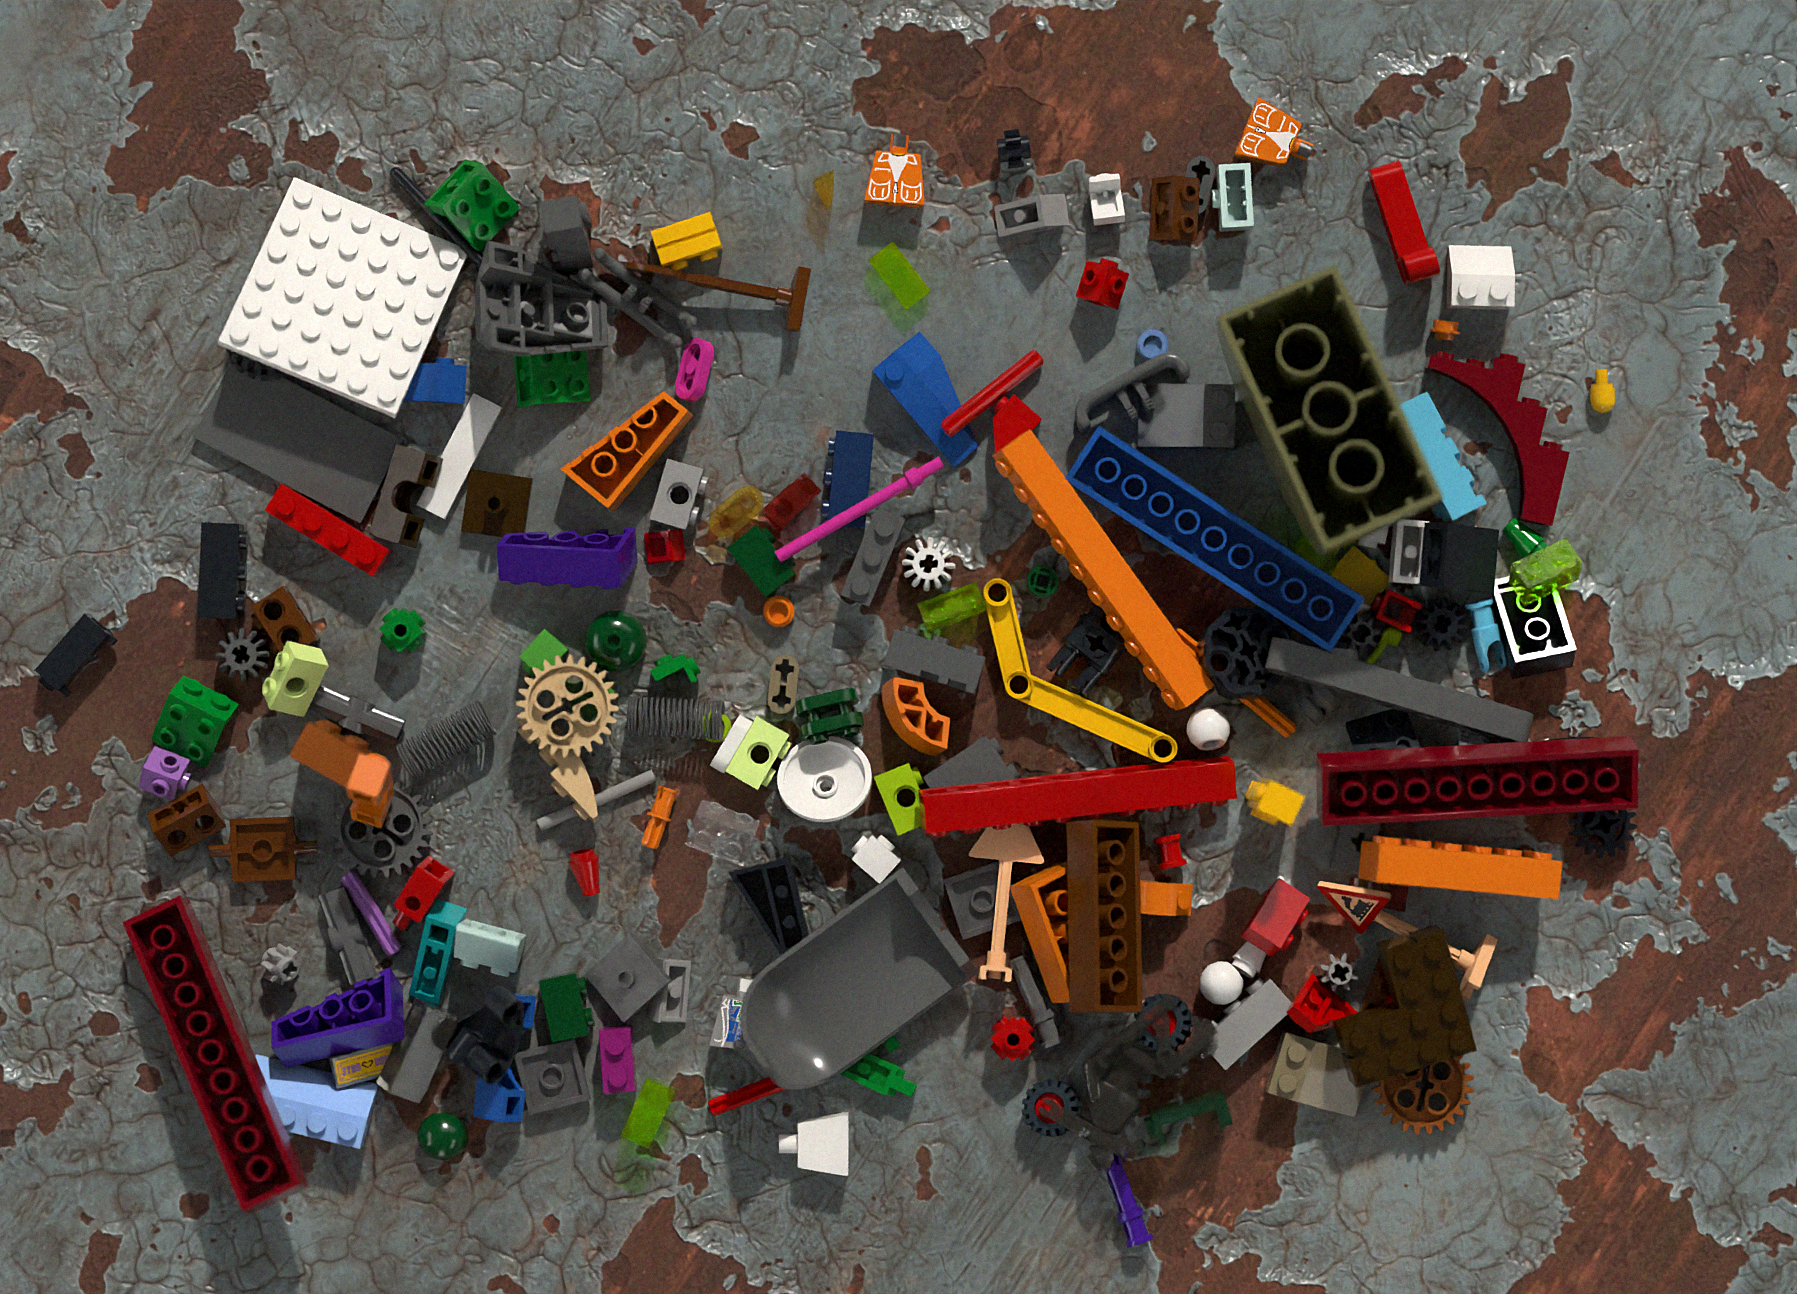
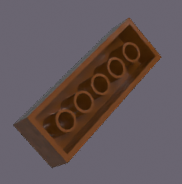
M1106 820L1067 822L1070 1013L1118 1014L1143 1012L1139 822Z

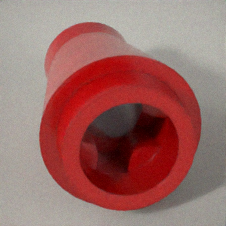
M594 848L580 849L570 853L571 860L568 864L581 889L582 896L586 897L600 893L599 855H595Z

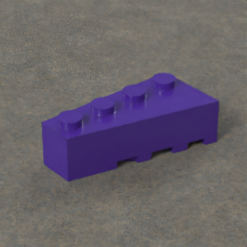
M624 528V534L609 535L608 529H595V534L579 536L576 530L564 531L554 535V537H549L547 532L506 533L496 545L499 581H510L511 584L515 585L534 582L540 583L542 586L570 584L574 588H583L589 585L601 586L602 589L612 590L622 586L638 563L635 528Z
M388 968L379 972L380 977L369 982L366 979L353 984V989L343 994L337 995L335 992L325 997L321 1004L312 1008L307 1005L272 1021V1050L283 1065L290 1067L405 1040L403 987L392 970Z

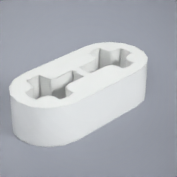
M741 714L738 716L711 762V767L724 774L753 721Z

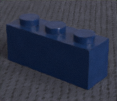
M836 430V438L829 437L828 456H834L833 469L826 468L825 487H829L831 490L830 500H823V519L830 520L868 498L874 434ZM866 513L843 527L865 529Z

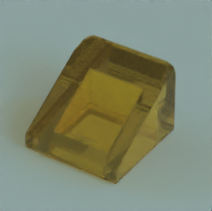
M834 169L814 179L813 182L818 196L828 211L833 207Z

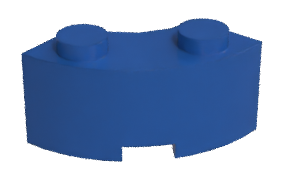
M435 358V363H420L403 402L465 404L467 366L454 365V359Z

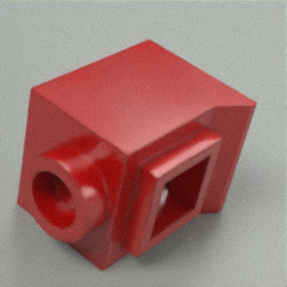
M1385 589L1383 594H1376L1370 610L1375 612L1373 619L1404 633H1410L1412 630L1410 625L1416 611L1420 610L1423 604L1392 590ZM1389 600L1403 606L1397 620L1383 614Z

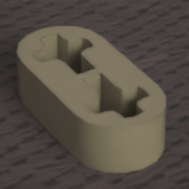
M786 654L776 657L772 662L770 670L768 705L770 709L779 714L791 711L796 702L799 664L790 655ZM783 659L789 660V665L794 666V672H790L787 675V683L781 682V672L776 671V665L782 664ZM780 685L786 686V697L791 698L790 704H785L784 709H779L778 703L773 702V696L779 695Z

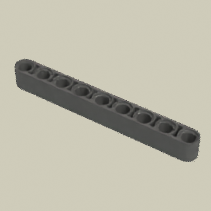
M1272 638L1264 668L1266 671L1506 743L1528 742L1534 718L1532 713L1282 638Z

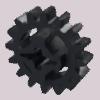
M1626 809L1617 810L1618 813L1613 814L1606 810L1590 811L1587 821L1582 823L1585 812H1572L1576 814L1575 819H1568L1567 823L1574 825L1575 829L1571 830L1568 834L1569 836H1577L1579 838L1574 844L1576 847L1586 846L1584 854L1590 855L1593 850H1596V857L1603 858L1604 851H1607L1610 857H1614L1615 848L1625 851L1626 846L1623 842L1625 840H1634V837L1628 833L1630 829H1637V825L1630 823V819L1636 816V813L1627 812ZM1599 817L1614 820L1604 826L1605 831L1591 828L1600 822ZM1622 825L1621 832L1615 839L1614 833L1617 827ZM1592 834L1597 836L1602 845L1592 843L1586 836Z

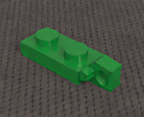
M870 1052L840 1073V1075L885 1096L890 1095L894 1097L896 1092L899 1091L912 1097L917 1088V1084L903 1078L906 1071L899 1068L900 1066Z

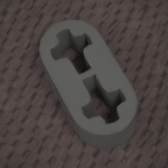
M1205 156L1193 158L1188 163L1184 176L1196 178L1197 173L1192 171V167H1197L1200 162L1205 164L1204 168L1206 170H1209V175H1203L1200 183L1199 200L1202 201V205H1199L1198 215L1208 205L1215 175L1214 163Z

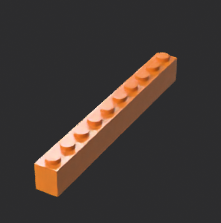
M1031 429L1020 434L992 455L996 461L995 466L999 473L1004 477H1008L1014 486V493L1021 502L1026 503L1033 512L1032 517L1035 523L1040 528L1045 529L1052 538L1050 541L1053 548L1059 554H1063L1070 563L1069 569L1078 580L1083 581L1088 588L1087 593L1090 599L1096 605H1100L1106 613V620L1110 627L1115 631H1119L1125 640L1124 645L1128 652L1134 657L1137 656L1144 666L1143 672L1146 677L1158 685L1162 691L1161 697L1169 707L1180 710L1188 707L1214 686L1213 682Z

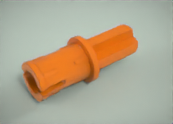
M659 785L651 812H647V815L650 817L641 841L643 846L651 849L659 847L666 823L671 822L669 816L678 791Z

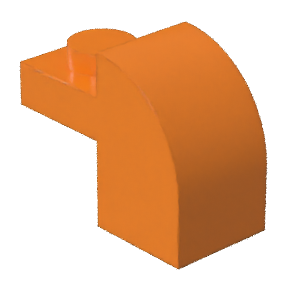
M1140 880L1141 914L1191 916L1193 884Z

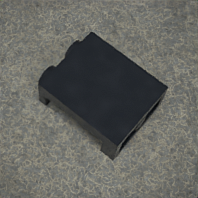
M1425 522L1420 586L1494 592L1499 530L1450 523Z

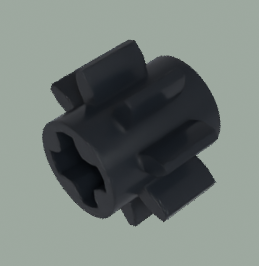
M1019 129L1004 131V138L996 139L999 162H1008L1009 169L1023 167V159L1031 158L1028 135L1020 136Z

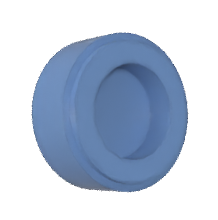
M1147 330L1137 340V351L1147 361L1168 351V339L1159 330Z

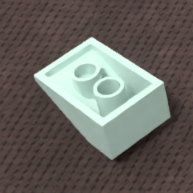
M465 919L457 924L454 957L461 959L460 964L463 966L478 969L479 964L491 967L490 972L493 974L508 977L510 972L516 973L518 971L527 935Z

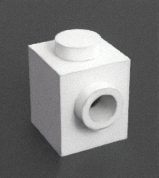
M871 835L869 839L862 836L851 849L855 853L851 859L879 884L901 861L892 852L895 846L883 835H880L878 838Z

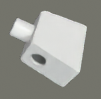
M848 1112L798 1120V1134H779V1153H798V1168L848 1176Z

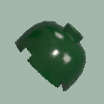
M622 610L606 611L596 616L589 624L585 633V650L593 663L596 662L598 668L608 672H624L635 667L645 654L647 634L642 623L634 615Z

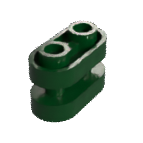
M845 688L806 697L795 702L798 717H808L809 720L808 723L801 726L803 740L810 741L811 745H818L828 742L829 737L841 734L842 738H848L858 735L860 733L859 729L863 728L865 724L861 712L851 711V706L859 702L856 689ZM839 710V715L821 719L820 714Z

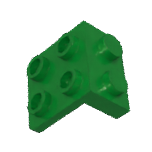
M183 675L167 697L152 734V740L181 757L189 759L201 767H206L213 756L223 729L235 715L239 704L229 699L226 695L207 688L199 681Z

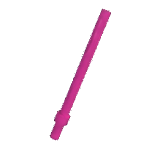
M936 457L918 469L916 467L904 472V477L776 550V556L780 562H783L908 488L912 487L915 489L924 483L923 480L943 469V463L939 457Z

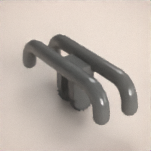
M596 248L593 252L594 258L630 286L622 296L587 268H582L578 272L581 281L673 348H679L682 345V339L646 314L645 310L653 302L688 328H693L697 325L696 317L683 310L635 273L625 270V266L605 252L604 249Z
M1166 352L1153 357L1087 393L1078 401L1075 407V421L1079 431L1083 434L1088 433L1091 430V422L1088 418L1089 412L1116 396L1131 422L1138 420L1137 411L1131 405L1125 392L1132 387L1142 400L1144 408L1149 413L1153 412L1156 408L1142 382L1167 369L1175 371L1182 380L1188 379L1190 376L1189 364L1182 356Z

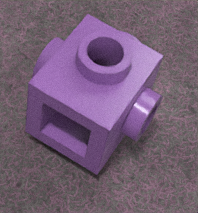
M154 746L143 766L138 788L151 792L156 796L171 801L174 800L180 790L185 792L191 779V774L187 773L190 760Z

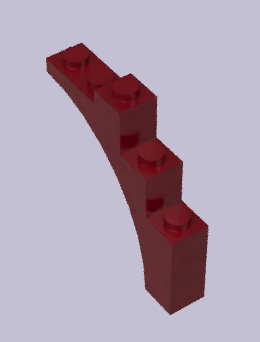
M1436 351V355H1429L1426 359L1425 370L1446 376L1469 389L1487 405L1502 425L1513 447L1519 470L1520 502L1517 520L1546 527L1553 526L1570 452L1563 451V445L1554 442L1544 441L1543 446L1539 445L1548 408L1541 407V401L1532 398L1522 397L1521 402L1517 401L1526 364L1519 363V357L1500 353L1499 358H1492L1489 368L1484 367L1485 362L1467 358L1466 363L1454 360L1455 355L1446 352Z

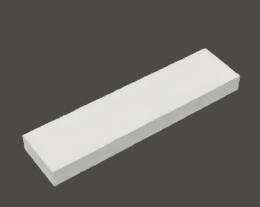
M473 393L441 456L443 462L435 488L425 487L417 503L418 506L446 519L502 407Z

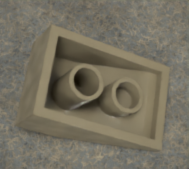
M1282 1029L1264 1090L1279 1097L1355 1118L1364 1086L1356 1088L1349 1081L1341 1054L1344 1051L1340 1047Z

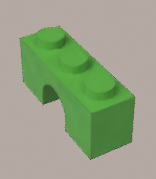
M543 629L519 656L524 661L521 667L533 678H536L532 670L533 667L543 671L545 670L544 660H547L553 666L555 665V656L559 655L562 659L569 649L547 629ZM583 680L577 683L567 681L566 684L569 692L573 694L582 691L584 685ZM612 687L608 689L609 693H616ZM590 691L575 700L569 701L571 705L568 709L574 713L573 707L593 697L594 693ZM586 704L581 709L582 718L587 717L589 720H592L598 713L596 706L593 704Z

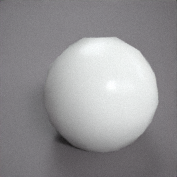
M1205 707L1191 714L1186 732L1190 742L1198 749L1214 750L1226 743L1230 734V724L1227 717L1220 710Z
M1217 961L1208 965L1201 973L1199 980L1200 990L1204 997L1213 1004L1226 1005L1235 1001L1241 994L1243 979L1229 962Z

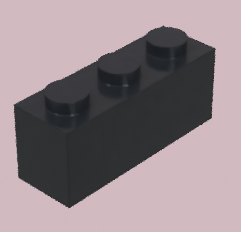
M201 522L197 617L240 619V612H245L246 595L241 594V581H246L247 562H242L243 550L248 549L249 534L248 531H244V525Z

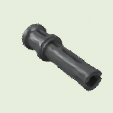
M1026 954L1008 961L1007 963L1012 969L1019 989L1031 1014V1017H1029L1030 1025L1035 1026L1042 1042L1040 1045L1041 1050L1066 1040V1035L1061 1033L1055 1020L1056 1012L1052 1008L1049 1009Z

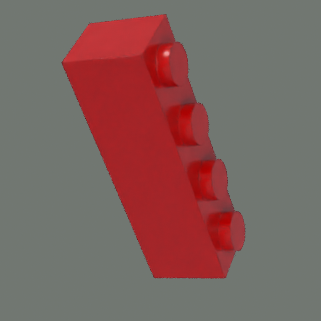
M280 484L265 508V511L372 577L378 576L393 551L287 485Z

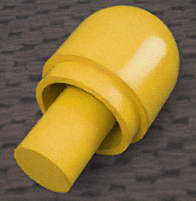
M1596 369L1595 383L1591 384V389H1589L1590 404L1596 412L1607 413L1615 405V387H1613V383H1608V369Z

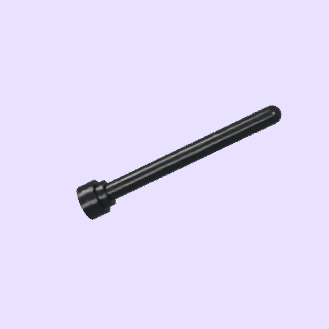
M393 167L390 170V176L448 237L467 254L477 266L476 270L479 272L483 254L470 245L446 216L431 213L424 205L429 199L427 195L401 168Z

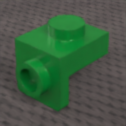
M685 653L675 658L668 654L654 661L656 668L650 670L655 682L684 668L691 683L695 684L699 682L696 675L701 673L694 657L687 658Z

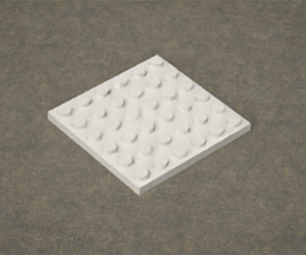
M294 177L218 340V345L396 418L468 256L456 244Z

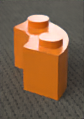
M893 677L883 684V707L891 726L899 737L914 749L927 755L937 756L946 750L950 718L939 714L930 706L924 694V683Z

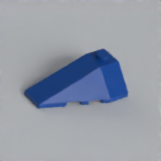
M918 332L872 370L875 377L953 467H956L978 448L969 424L952 437L945 434L941 428V421L957 410L961 404L940 354L921 332Z

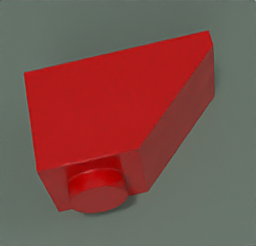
M1014 394L1010 399L1003 396L992 409L996 413L992 419L994 454L1020 434L1030 429L1032 431L1042 420L1041 417Z

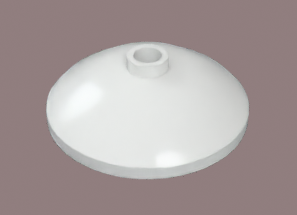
M832 736L829 737L828 742L811 745L810 741H803L793 747L780 764L777 784L783 802L794 814L810 821L831 822L849 816L865 802L872 785V772L867 757L855 744ZM824 787L832 788L830 791L827 792L821 791Z

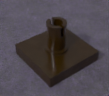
M470 469L461 531L502 538L506 533H525L533 478Z

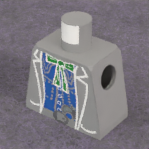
M738 978L736 995H723L711 1036L710 1046L750 1050L741 1032L740 1010L744 995L754 979Z

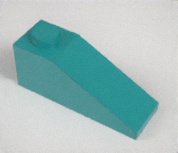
M437 899L426 917L409 995L439 1004L454 959L457 924L465 920L467 908Z

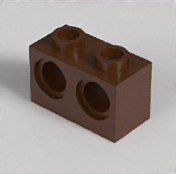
M287 586L280 587L251 606L255 612L251 615V618L260 631L265 629L272 640L268 641V644L276 656L280 651L282 652L286 644L284 635L289 629H295L298 632L299 644L311 646L320 640ZM277 602L282 607V615L279 619L273 621L267 615V608L271 603Z
M203 784L147 814L153 834L171 857L187 850L190 846L216 834L226 827L220 807Z

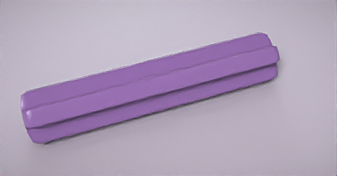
M353 870L345 874L341 881L385 954L391 956L402 948L400 942L357 871Z

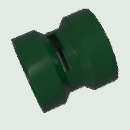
M1040 565L1029 572L1026 578V585L1033 595L1046 597L1056 591L1059 579L1053 568Z

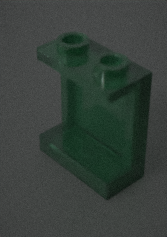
M1220 1088L1148 1108L1149 1117L1144 1118L1150 1139H1156L1159 1145L1166 1144L1161 1129L1162 1125L1212 1110L1215 1120L1221 1128L1233 1124L1225 1095Z

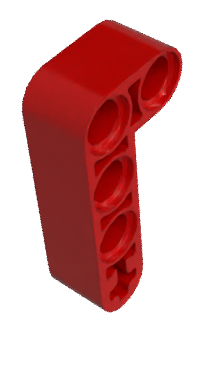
M1397 160L1369 169L1368 176L1404 285L1408 286L1436 277L1440 274L1439 262L1434 249L1428 247L1400 161Z

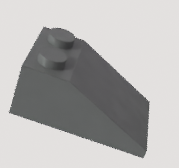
M1143 384L1156 410L1149 413L1138 396L1137 447L1234 448L1236 384Z

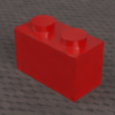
M1278 878L1268 888L1240 936L1271 957L1280 949L1285 951L1294 938V935L1290 933L1295 925L1299 927L1309 912L1305 907L1311 898L1281 878Z

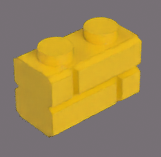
M711 212L650 231L661 265L664 268L680 271L689 267L688 261L700 258L701 263L719 257L717 252L723 250Z

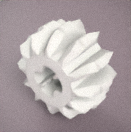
M931 537L928 538L927 548L924 549L922 542L918 539L915 541L919 550L918 553L909 547L906 549V553L914 557V559L902 560V565H913V569L906 571L904 576L907 578L913 574L917 575L912 582L914 587L919 584L921 579L925 580L924 591H929L930 580H933L936 588L940 589L942 584L938 579L939 575L947 581L951 579V576L944 572L943 569H955L954 563H944V559L952 557L953 552L948 551L941 555L940 551L945 546L943 541L938 544L936 550L932 549L933 538ZM927 555L933 556L932 561L937 560L938 564L937 568H932L931 573L923 572L925 568H920L919 562L924 561Z

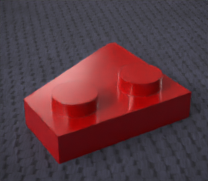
M1313 973L1304 981L1286 1011L1295 1023L1305 1028L1309 1033L1333 1027V1020L1358 1013Z

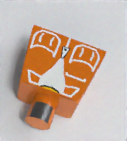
M1258 97L1233 157L1283 168L1289 155L1306 162L1313 144L1297 138L1302 125L1299 121Z
M890 134L889 151H876L864 203L924 208L921 155L908 153V135Z

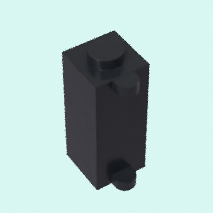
M84 613L34 670L40 675L37 680L49 691L52 692L56 689L66 697H69L72 693L67 688L107 641L115 645L118 640L91 614Z

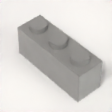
M1260 977L1247 987L1248 995L1240 1002L1237 999L1230 1002L1223 1009L1226 1015L1217 1023L1211 1020L1199 1032L1202 1036L1198 1041L1224 1070H1227L1287 1015L1286 1011L1292 1002L1268 977L1264 980Z

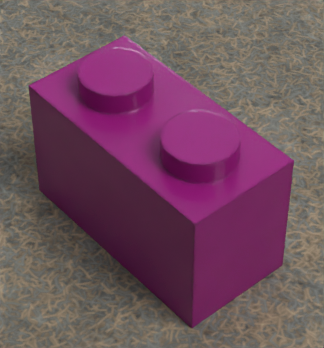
M632 1025L600 1028L599 1042L603 1093L636 1091L637 1080Z

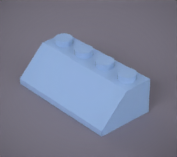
M256 1054V1060L286 1131L358 1149L364 1145L379 1086L378 1083L363 1081L336 1089L332 1072L299 1064L285 1067L279 1059Z

